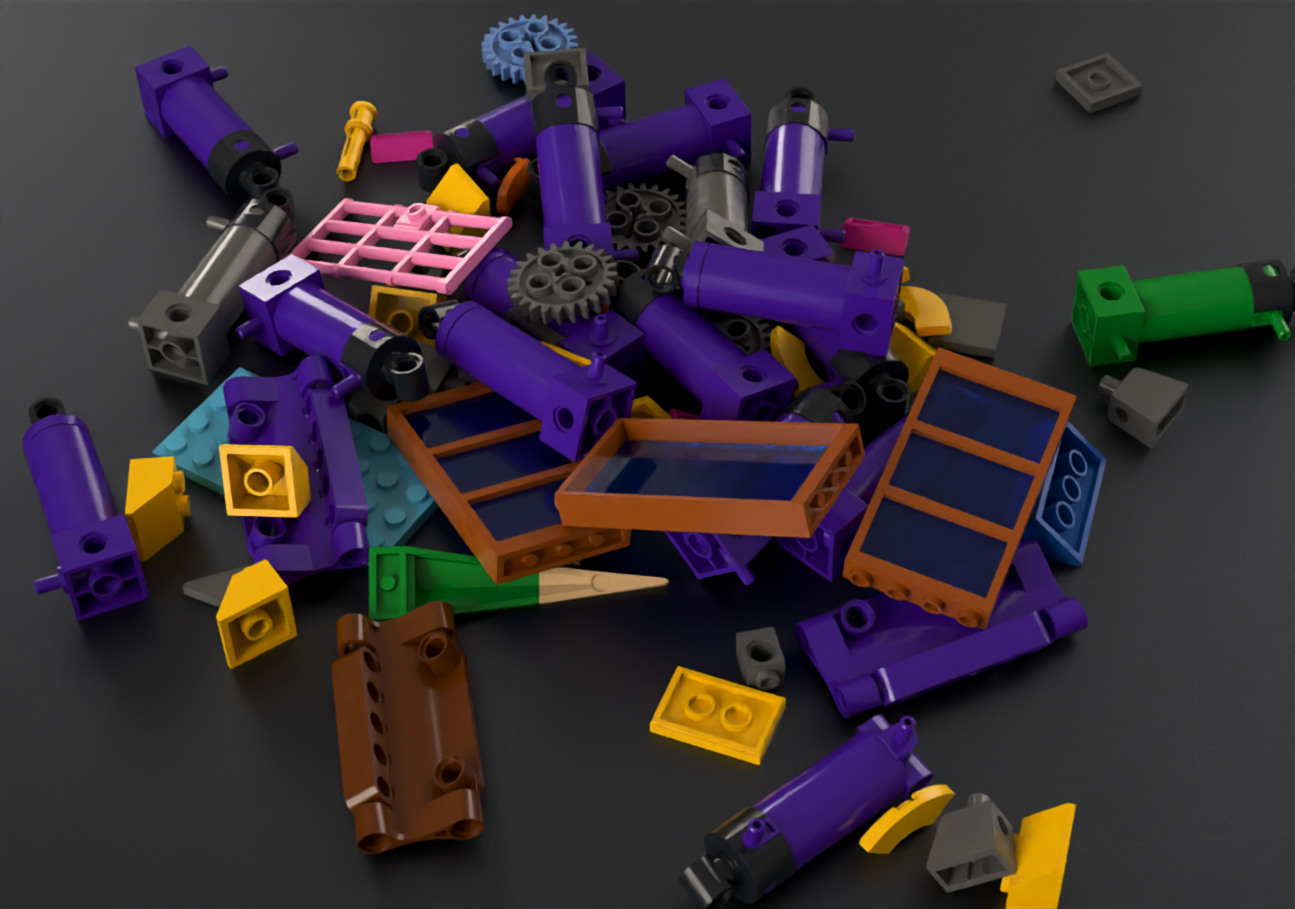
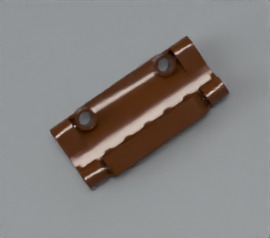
M433 601L399 618L382 622L373 621L358 613H350L340 617L336 622L338 654L340 658L332 662L331 668L343 794L349 810L354 815L357 847L364 853L376 854L418 841L434 839L467 840L477 837L484 830L480 796L485 788V780L483 778L467 656L458 645L453 607L444 601Z

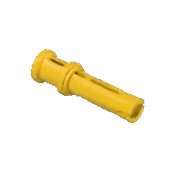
M357 101L352 104L350 108L351 119L345 125L347 138L336 170V174L343 181H352L356 178L364 144L372 136L373 129L371 124L377 118V109L373 104L366 101Z

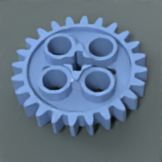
M532 14L530 19L520 15V20L518 21L510 17L508 18V24L498 22V28L491 27L490 34H485L484 42L481 43L483 63H486L487 70L492 69L493 76L501 74L503 81L511 77L513 84H516L521 79L524 80L526 85L523 53L578 48V37L574 35V29L567 28V23L558 25V18L547 21V15H544L541 19H536V15Z

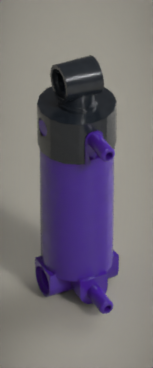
M881 714L872 717L857 728L855 736L751 807L744 808L711 830L704 837V846L707 854L698 858L683 871L679 877L680 884L701 909H718L732 895L744 903L753 904L789 879L795 871L899 799L902 802L909 800L913 793L923 789L934 777V773L914 752L918 741L917 733L914 730L916 726L914 718L903 716L899 723L890 725Z

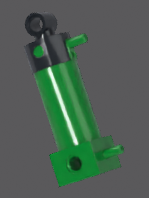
M1272 259L1242 263L1232 267L1135 280L1130 279L1124 265L1078 271L1071 323L1090 367L1136 361L1139 344L1268 328H1274L1279 340H1287L1292 335L1287 324L1290 323L1293 312H1295V268L1289 274L1287 267L1281 260Z

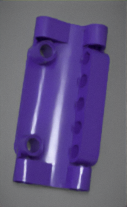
M319 355L305 358L301 361L297 370L289 375L275 378L240 376L229 379L223 385L229 421L227 431L228 444L293 446L308 466L311 501L298 517L241 516L246 549L253 557L254 564L267 559L287 586L313 574L337 569L358 568L369 562L370 545L366 531L368 505L344 396L336 399L332 395L331 387L334 386L331 366L327 358Z
M1031 538L1020 542L985 630L978 627H966L960 624L957 619L941 613H929L920 605L906 600H894L885 593L865 600H851L842 607L800 621L795 624V633L801 649L814 663L825 680L839 711L845 718H849L881 705L888 707L1036 652L1052 644V641L1086 629L1088 620L1081 602L1075 597L1067 598L1063 594L1053 577L1039 544ZM1006 547L997 551H986L974 561L929 577L986 598ZM981 565L991 569L993 579L987 578L982 573ZM847 613L855 614L860 619V628L849 624L846 618Z

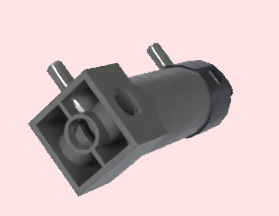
M718 149L698 158L692 165L675 155H671L666 165L686 177L685 234L675 228L667 226L662 233L663 238L678 246V249L685 256L690 255L695 241L764 252V242L748 233L749 175L745 166L735 157Z
M272 188L265 191L260 199H251L244 202L231 220L212 215L208 217L207 227L222 231L220 238L178 293L160 289L139 318L132 317L128 322L129 329L140 332L149 369L205 385L210 384L231 354L227 333L245 309L238 286L284 259L297 241V230L295 228L297 220L293 196L289 190L285 188Z

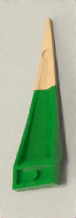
M411 546L369 547V619L378 622L399 618L433 601L449 603L453 607L454 617L660 587L669 583V580L661 577L556 567L496 585L476 556Z

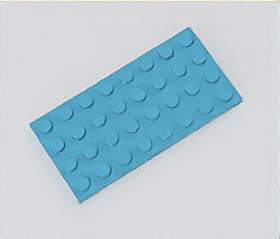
M239 367L226 381L240 376H260ZM226 381L151 452L153 458L174 456L177 471L183 470L184 477L223 496L225 494L219 446L221 444H228L227 431L229 421L223 393V385ZM348 417L368 505L366 531L370 547L404 546L439 505L388 435ZM436 459L457 487L464 479L463 470L443 460Z

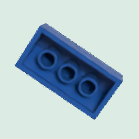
M1048 421L1029 430L1022 458L1040 464L1055 427V422ZM1069 422L1021 542L1032 538L1039 544L1046 560L1078 566L1083 562L1107 460ZM1018 471L1003 527L1014 529L1035 476Z

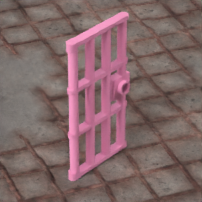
M344 198L287 256L294 254L320 269L321 275L332 276L335 279L349 278L385 283L387 286L392 287L399 285L435 290L440 294L451 295L511 229L513 222L509 216L498 218L463 214L453 210L446 212L441 211L439 206L414 203L409 207H404L400 204L393 206L358 202L350 198ZM349 213L382 217L375 225L342 221ZM452 226L489 230L483 237L446 233ZM331 232L364 236L357 244L324 240ZM380 239L417 243L411 251L374 246ZM434 245L470 249V252L464 258L428 253ZM312 251L345 256L338 264L305 259ZM362 258L398 263L392 271L355 266ZM416 265L452 270L446 278L409 273Z

